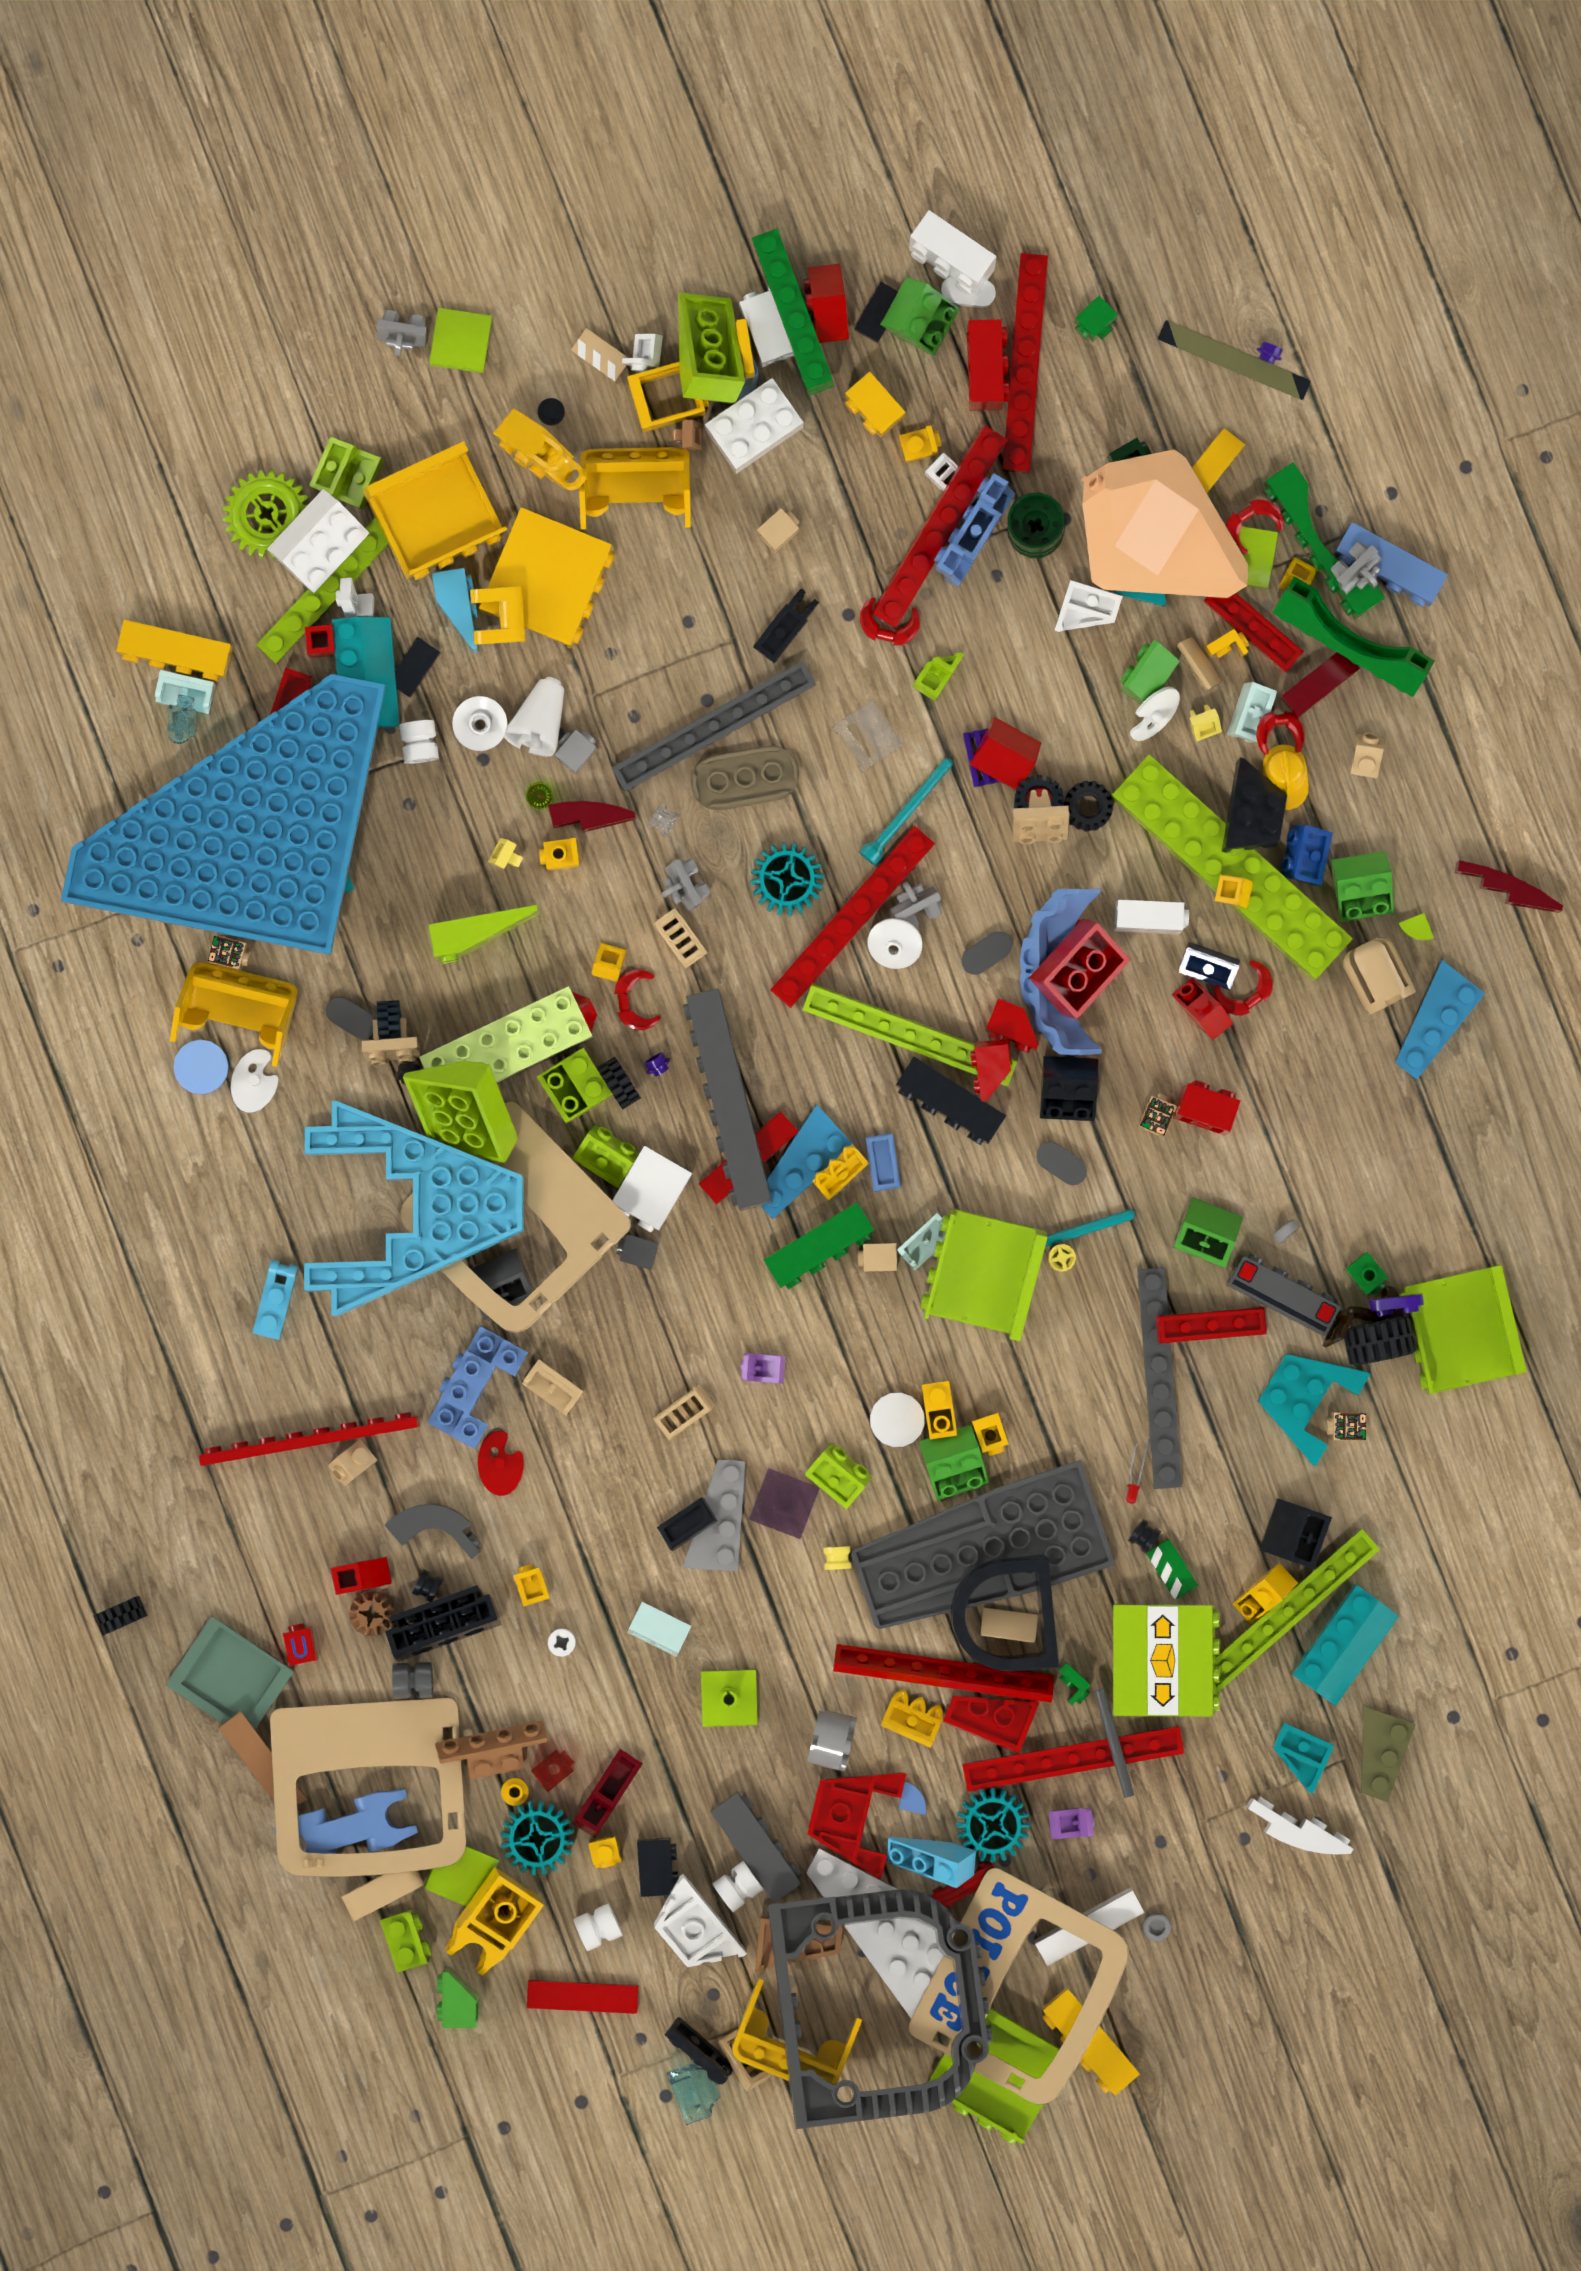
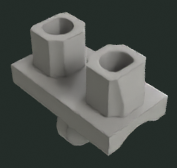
M386 310L382 320L378 319L377 340L386 341L385 346L395 347V356H401L402 349L413 350V346L425 348L427 327H425L424 316L411 315L409 324L399 323V313Z
M1357 542L1349 551L1350 556L1356 561L1349 567L1340 560L1331 568L1340 589L1346 595L1355 586L1361 590L1367 584L1373 588L1378 585L1377 580L1374 578L1380 572V569L1376 566L1381 561L1380 556L1377 554L1378 550L1373 545L1368 548L1364 544Z
M677 859L664 868L669 877L663 880L667 887V890L661 893L663 898L671 896L675 904L682 902L687 912L696 908L710 894L706 883L701 882L693 886L689 878L698 872L693 859L684 861Z
M908 882L902 884L905 892L896 896L900 904L890 908L894 918L906 920L915 927L919 925V922L914 913L924 909L929 919L942 914L939 903L941 897L933 886L924 891L921 884L911 888Z

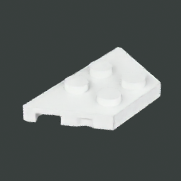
M684 1874L680 1875L654 1922V1927L687 1967L701 1965L704 1962L722 1961V1957L737 1954L738 1957L745 1956L747 1954L745 1947Z

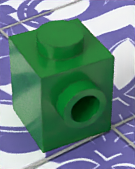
M1099 295L1075 317L1074 323L1077 325L1075 330L1085 340L1088 337L1092 342L1098 337L1102 340L1113 330L1110 325L1117 320L1118 314Z
M1368 1252L1362 1254L1344 1269L1364 1295H1368L1371 1292L1374 1296L1386 1286L1384 1281L1388 1276Z

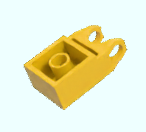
M513 408L493 434L501 441L498 444L499 447L509 455L513 453L515 456L513 460L524 469L529 466V471L542 480L545 476L566 490L579 489L587 479L585 470L572 460L574 456L544 427ZM573 470L578 471V478L572 483H567L566 481L572 476Z
M494 1867L456 1920L452 1936L445 1947L446 1952L452 1956L456 1951L469 1943L480 1944L483 1950L476 1970L478 1974L483 1976L492 1966L502 1961L510 1949L514 1948L542 1909L544 1904L540 1896L497 1867ZM502 1905L508 1906L506 1910L501 1909V1911H499V1908Z

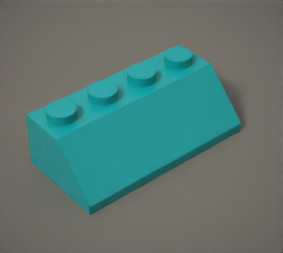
M351 617L332 619L337 675L385 684L386 690L378 729L399 727L400 719L395 680L391 618Z
M1354 1584L1290 1674L1336 1706L1399 1616L1361 1587Z

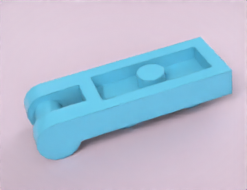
M271 1260L253 1334L280 1340L299 1268L298 1265L290 1264V1266L280 1264L278 1260ZM277 1274L287 1277L285 1285L275 1282Z

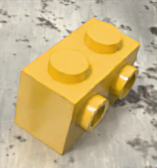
M870 371L845 392L846 407L854 415L857 413L861 415L865 420L862 424L871 435L877 434L880 438L883 437L906 415L903 408Z

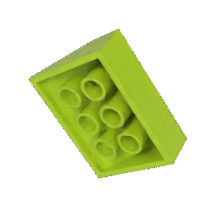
M464 1060L404 1074V1082L428 1138L480 1159L506 1162L519 1138L489 1064Z

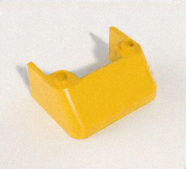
M680 447L588 449L581 453L580 466L585 470L587 477L579 488L581 529H586L587 515L593 517L602 515L608 510L609 503L663 502V508L670 514L681 515L685 513V528L691 527L690 453L688 450Z
M197 962L191 966L176 1002L170 1041H176L181 1027L197 1030L205 1026L207 1019L259 1031L260 1043L268 1049H274L272 1066L277 1067L286 1044L298 990L295 985L289 982L211 963Z
M759 1978L756 1981L732 2045V2052L738 2061L789 2081L785 2044L765 2036L769 2026L768 2017L762 2010L754 2008L764 1980ZM854 2019L845 2044L836 2040L825 2041L820 2046L816 2056L798 2049L801 2071L813 2070L825 2081L833 2085L838 2083L862 2019Z

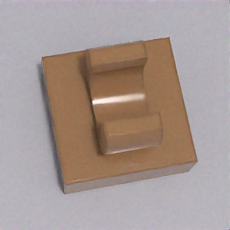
M683 420L682 429L671 430V441L682 443V448L691 452L702 451L703 424L694 420Z

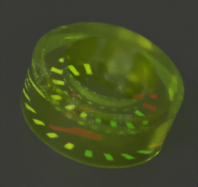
M543 782L531 784L526 791L527 803L535 810L548 808V805L553 801L552 789Z

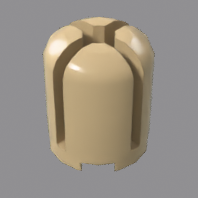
M1377 937L1349 951L1343 959V967L1368 1015L1416 992L1393 942L1388 938Z

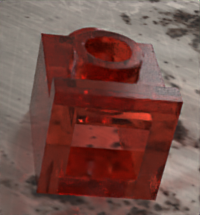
M556 1749L532 1768L531 1772L546 1791L549 1792L574 1771L571 1765L575 1762L565 1750L560 1752ZM557 1764L560 1768L559 1773L552 1774L549 1771L550 1765Z

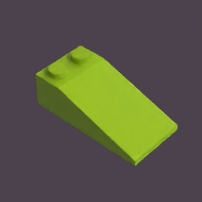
M679 292V361L683 398L736 403L745 383L731 298Z
M537 905L429 924L434 958L437 961H441L443 965L459 962L458 957H463L540 915Z

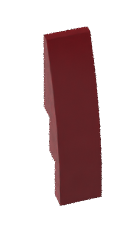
M1461 860L1456 862L1455 874L1481 878L1480 889L1507 893L1505 904L1560 913L1563 910V905L1549 895L1512 875L1487 866Z

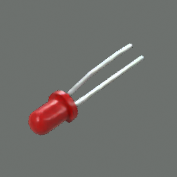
M1150 1437L1147 1440L1137 1486L1132 1485V1468L1138 1443H1136L1130 1468V1484L1127 1485L1128 1492L1126 1501L1130 1504L1136 1502L1138 1490L1140 1489L1139 1483Z

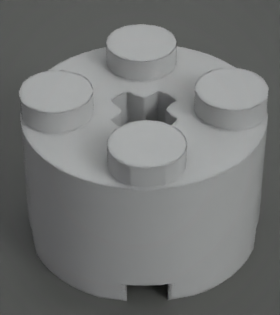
M820 1709L807 1762L845 1771L857 1718Z

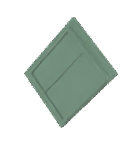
M211 1616L191 1648L187 1650V1654L166 1683V1686L222 1724L239 1711H242L256 1729L269 1708L273 1706V1702L294 1671L226 1624Z

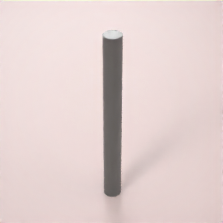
M1105 1688L1095 1690L1094 1694L1124 1798L1134 1796Z

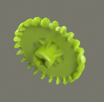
M273 469L270 470L268 477H265L263 470H259L258 478H255L252 473H248V482L239 478L238 481L241 487L231 486V490L235 495L225 496V499L231 505L222 507L223 511L229 513L228 516L222 518V521L224 523H231L225 529V532H235L231 542L235 543L241 540L239 550L242 551L249 546V556H253L255 551L258 550L260 559L264 558L268 547L308 506L303 505V503L309 497L307 495L299 496L303 486L293 488L295 479L291 478L285 482L284 472L275 478ZM260 495H272L270 501H262L259 497ZM276 497L284 502L286 509L278 510L274 504ZM256 500L259 501L264 510H267L268 512H271L273 510V512L271 513L273 517L272 519L274 523L278 526V528L274 526L271 520L263 518V511L260 508V506L256 503ZM252 502L255 506L254 514L247 515L249 504ZM287 513L285 523L282 526L279 522L280 515ZM247 519H256L260 525L258 532L250 526ZM264 528H272L274 530L273 533H261ZM269 552L270 557L274 559L275 557Z

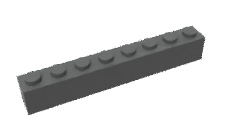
M717 988L686 996L688 1004H684L683 1008L687 1021L692 1020L694 1030L690 1031L693 1047H699L701 1056L696 1057L699 1072H705L707 1083L703 1084L706 1099H712L714 1109L709 1112L713 1127L718 1125L720 1136L716 1137L719 1152H725L727 1163H723V1169L726 1179L732 1180L734 1189L729 1190L733 1206L738 1205L740 1211L772 1204L773 1201L721 993Z

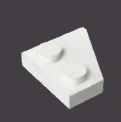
M1070 580L1055 631L1060 632L1114 623L1123 596Z

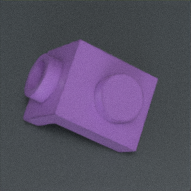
M744 1353L740 1366L742 1380L784 1384L786 1356Z
M1073 1808L1049 1811L1051 1839L1093 1836L1094 1817L1091 1809Z

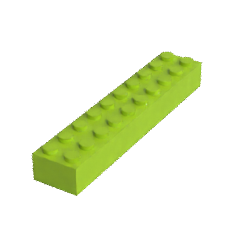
M1148 755L1112 794L1111 798L1117 805L1215 893L1217 892L1220 874L1241 877L1252 881L1253 886L1248 907L1229 906L1312 981H1315L1352 941L1353 938L1256 850L1239 848L1232 849L1228 853L1222 852L1226 823L1151 755Z

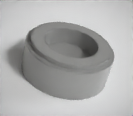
M1290 1220L1274 1234L1273 1238L1280 1245L1290 1238L1300 1226L1295 1220Z
M1152 1913L1145 1918L1143 1931L1150 1940L1162 1941L1169 1935L1171 1924L1165 1915Z

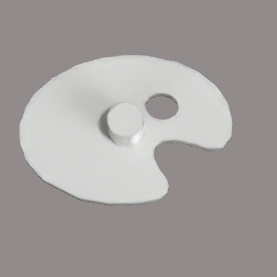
M1164 687L1150 695L1136 710V715L1144 717V719L1130 731V736L1136 741H1143L1154 736L1164 728L1177 710L1180 701L1179 692L1174 687Z
M256 1049L247 1053L241 1058L232 1075L231 1094L233 1101L240 1110L247 1113L259 1111L266 1106L273 1098L278 1086L279 1078L277 1075L265 1076L263 1074L265 1066L271 1059V1054L266 1050ZM253 1063L256 1064V1071L250 1073L249 1066Z

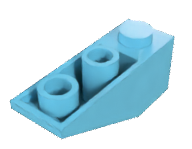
M464 568L432 573L437 604L472 651L477 653L478 647L474 645L473 631H480V628H474L473 618H478L476 603L471 604L469 591L474 589L471 574L466 575Z
M891 1836L888 1838L887 1863L955 1888L974 1876L975 1850L952 1842Z

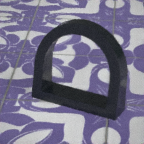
M1042 1554L992 1560L973 1569L961 1581L955 1591L951 1604V1623L958 1642L974 1660L986 1667L1000 1671L1059 1667L1047 1556ZM1035 1572L1043 1651L1002 1656L989 1653L980 1648L970 1637L965 1622L967 1602L973 1591L981 1583L994 1576Z

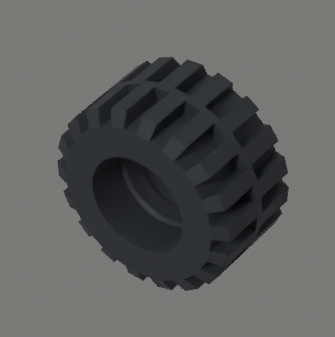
M1405 1316L1350 1327L1344 1337L1349 1364L1354 1366L1402 1357L1417 1351L1411 1320Z

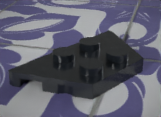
M1242 757L1238 759L1235 767L1222 852L1224 853L1239 848L1253 850L1256 847H1276L1281 837L1287 795Z

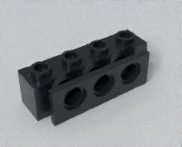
M476 1585L390 1616V1622L395 1628L387 1630L385 1633L393 1657L400 1662L500 1626L502 1623L493 1598L490 1594L483 1596L482 1590ZM469 1601L470 1604L461 1607V1603ZM442 1610H443V1612H445V1613H442V1614L437 1615V1616L435 1615L436 1612H439V1611H442ZM414 1620H417V1621H418V1622L415 1623V1624H412V1625L409 1624V1622H411V1621H414Z

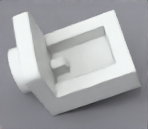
M635 334L633 358H622V364L632 366L631 371L640 373L648 371V368H658L660 365L663 336L659 334Z
M342 578L340 590H336V602L338 607L342 606L345 618L373 617V594L357 595L352 578Z

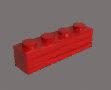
M985 1861L978 1865V1869L974 1871V1876L959 1887L955 1888L947 1885L942 1888L938 1886L932 1890L933 1893L930 1896L939 1901L943 1906L948 1907L977 1891L987 1871L994 1867L991 1862L987 1863Z

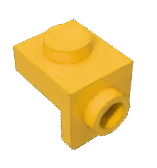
M532 1563L517 1568L518 1574L513 1575L516 1581L523 1607L550 1598L541 1567L534 1568Z

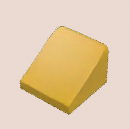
M1293 557L1279 587L1286 590L1294 576L1310 585L1317 570L1313 566Z
M1220 874L1215 901L1247 908L1253 882L1241 877Z
M600 942L591 974L617 982L626 949Z

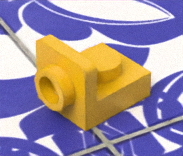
M931 425L926 426L925 429L899 435L906 463L936 456L938 454L937 447L942 446L938 430L933 431Z
M1233 629L1208 644L1204 649L1210 658L1215 654L1220 658L1232 651L1230 645L1234 644L1240 656L1243 657L1248 653L1247 647L1249 643L1242 632L1237 634L1236 630Z

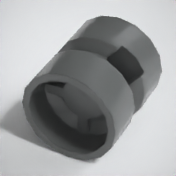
M417 1662L414 1667H411L409 1663H393V1698H410L412 1694H415L417 1698H432V1662Z

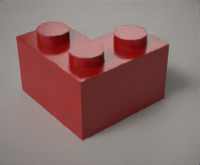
M840 263L808 267V278L803 279L807 310H813V316H810L819 343L849 340L846 298Z

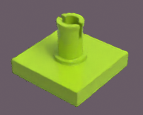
M756 1669L701 1671L702 1727L758 1725Z

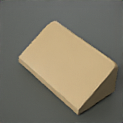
M1193 637L1177 644V652L1204 692L1210 691L1222 682Z
M983 1607L980 1635L1035 1643L1038 1615Z

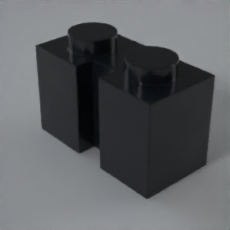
M670 1837L637 1840L641 1897L670 1895L679 1878L678 1871H673L672 1860H677L676 1843L671 1844Z

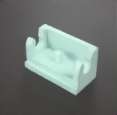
M160 670L155 691V702L210 714L216 684L211 681Z
M1254 682L1244 683L1226 735L1236 738L1240 737L1250 743L1257 742V726L1260 719L1265 714L1271 712L1277 691Z
M938 1213L896 1250L914 1271L933 1255L936 1242H942L944 1231H940L942 1217Z
M642 1602L627 1633L677 1657L691 1626Z

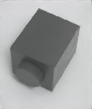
M627 1234L625 1240H619L616 1254L620 1255L619 1261L652 1270L659 1243Z

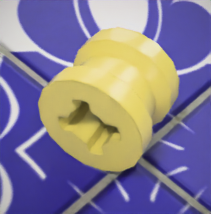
M1058 1244L1048 1253V1263L1055 1271H1067L1075 1264V1252L1068 1245Z
M850 1546L823 1547L824 1554L827 1556L824 1570L851 1569V1562L848 1560V1554L851 1552Z

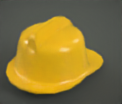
M1281 744L1273 747L1263 759V775L1287 795L1285 810L1297 808L1305 801L1309 788L1304 755L1301 752L1296 753L1295 747L1291 745Z

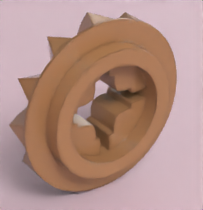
M376 1592L361 1594L353 1601L350 1607V1622L357 1632L365 1636L380 1635L391 1625L389 1617L393 1616L392 1605L382 1594ZM372 1602H374L375 1612L383 1615V1618H373L370 1626H368L367 1616L359 1612L369 1610Z

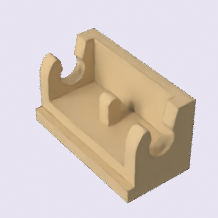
M538 1359L522 1383L566 1416L584 1392L540 1359Z

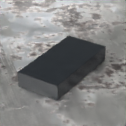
M880 282L854 331L879 343L886 331V328L881 323L898 291Z
M417 637L395 670L396 689L411 698L441 652Z
M701 1497L659 1525L657 1529L669 1549L674 1551L718 1520L705 1498Z

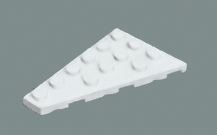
M820 1848L806 1872L824 1898L899 1890ZM891 1919L844 1925L912 2019L944 1956L939 1951L935 1931L916 1920Z

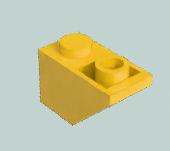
M949 1381L921 1385L930 1439L957 1436Z
M1278 1563L1242 1594L1233 1605L1252 1624L1282 1601L1298 1582Z

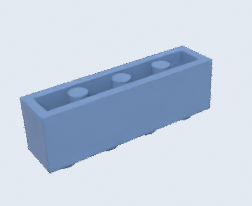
M1352 522L1334 555L1338 556V560H1342L1350 567L1356 560L1350 556L1349 551L1357 542L1364 544L1368 548L1373 545L1378 550L1377 554L1381 558V561L1376 565L1380 572L1374 578L1385 582V587L1396 594L1403 592L1409 595V600L1420 607H1424V605L1430 607L1448 574Z

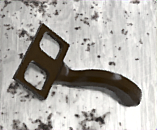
M1392 1286L1385 1287L1381 1292V1298L1399 1296L1396 1289ZM1350 1306L1337 1315L1338 1320L1333 1322L1322 1346L1326 1348L1343 1340L1353 1319L1377 1322L1391 1315L1377 1316L1376 1311L1371 1312L1368 1308Z

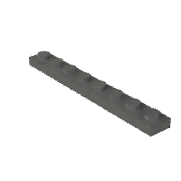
M801 661L613 766L612 770L624 791L627 792L816 686V683L804 662Z
M1165 1268L1137 1270L1153 1485L1154 1489L1182 1487L1171 1343L1158 1344L1156 1316L1169 1315Z

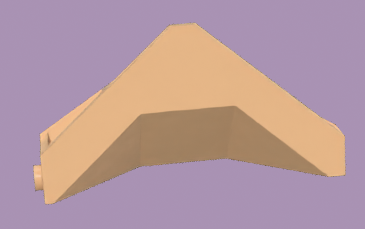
M1173 449L1110 462L1089 476L1082 478L1084 482L1082 504L1091 580L1103 590L1228 598L1247 586L1248 564L1186 457Z

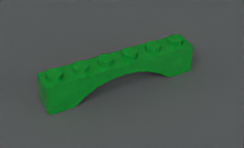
M776 228L752 237L756 255L776 304L808 396L833 388L834 384L778 229Z
M1292 462L1268 478L1264 483L1266 487L1264 489L1265 495L1270 502L1274 503L1276 501L1281 509L1283 522L1287 526L1292 525L1296 531L1294 537L1301 548L1307 547L1312 555L1309 557L1312 565L1317 571H1323L1327 577L1324 580L1327 587L1333 594L1337 592L1342 599L1340 606L1346 615H1352L1354 619H1357L1380 604L1385 597L1377 586L1373 588L1367 584L1361 590L1355 586L1347 595L1340 589L1338 581L1331 571V568L1339 560L1321 543L1313 528L1308 508L1309 484L1295 463Z
M1295 576L1272 612L1282 621L1292 624L1303 631L1304 634L1315 638L1329 649L1340 653L1352 663L1360 665L1373 673L1377 678L1385 680L1395 686L1400 692L1406 693L1411 697L1415 695L1435 660L1413 647L1382 645L1355 634L1332 615L1317 589Z

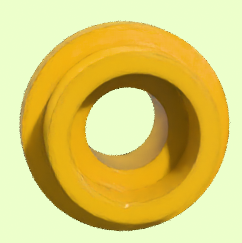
M519 1778L507 1780L501 1789L503 1800L511 1806L523 1804L529 1795L527 1784ZM512 1787H517L520 1790L518 1797L510 1795L509 1791Z

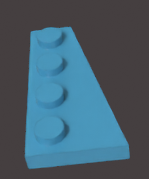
M1441 960L1415 1016L1411 1029L1396 1058L1395 1064L1417 1080L1485 993L1445 961Z
M816 1105L767 1179L773 1203L761 1207L772 1219L813 1183L816 1172L826 1169L831 1159H837L843 1152L844 1147L853 1144L818 1105Z

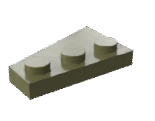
M1363 1705L1361 1793L1385 1802L1389 1801L1416 1724Z

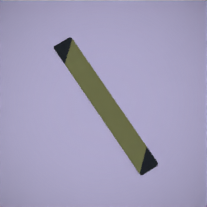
M1168 320L1164 322L1158 336V340L1300 400L1304 399L1311 383L1310 380Z

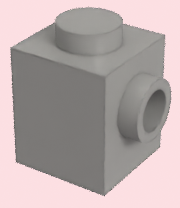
M577 730L572 734L567 732L558 743L561 747L554 754L555 758L577 775L597 751V747L593 745L596 740L586 731H583L581 734Z

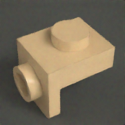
M1369 732L1357 734L1350 774L1378 778L1384 751V738Z
M360 1439L336 1457L328 1466L334 1478L344 1486H347L357 1476L372 1466L377 1459Z

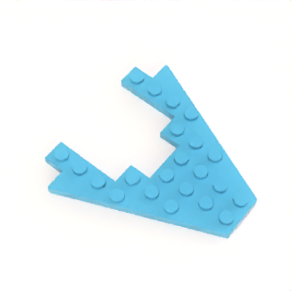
M332 1101V1126L305 1127V1155L386 1153V1179L388 1181L413 1180V1233H386V1261L304 1263V1291H331V1315L338 1317L524 1232V1177L341 1102Z

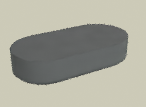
M993 932L967 949L962 956L964 970L969 974L978 975L1007 957L1012 949L1010 937L1003 932Z
M343 997L334 998L328 1003L326 1015L332 1023L358 1039L365 1040L373 1036V1020H376L373 1015Z
M1047 1142L1039 1147L1036 1158L1042 1168L1068 1185L1080 1184L1087 1175L1086 1165L1075 1155L1054 1142Z

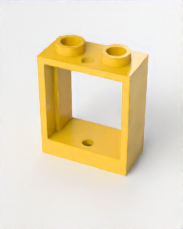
M680 362L627 376L643 433L683 422V420H691L706 415L705 407H709L708 400L694 399L695 409L651 421L641 384L679 374Z

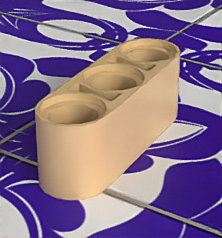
M418 1871L383 1874L344 1894L341 1898L352 1920L356 1921L423 1886L424 1882Z

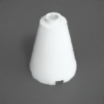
M546 677V679H540L505 729L504 738L513 746L520 749L521 745L530 748L528 753L539 756H553L557 750L564 698V688L559 680Z

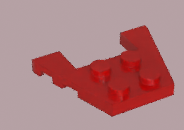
M906 1773L820 1779L807 1835L842 1855L876 1878L882 1879L887 1854L860 1848L859 1846L872 1792L901 1798Z

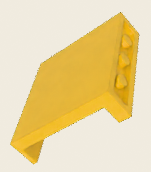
M464 441L374 482L363 490L406 580L412 577L415 580H419L429 575V569L437 565L440 569L445 568L455 562L454 557L463 554L464 558L478 552V546L486 542L488 546L494 545L503 540L502 535L508 530L506 526L502 527L467 456L469 450Z
M521 507L487 588L522 586L525 628L565 644L567 648L571 649L573 643L578 644L584 631L580 626L583 619H589L594 608V604L591 603L594 592L600 593L605 581L601 577L605 567L610 569L615 553L612 552V544ZM498 602L480 604V612L489 616L492 614L499 617Z

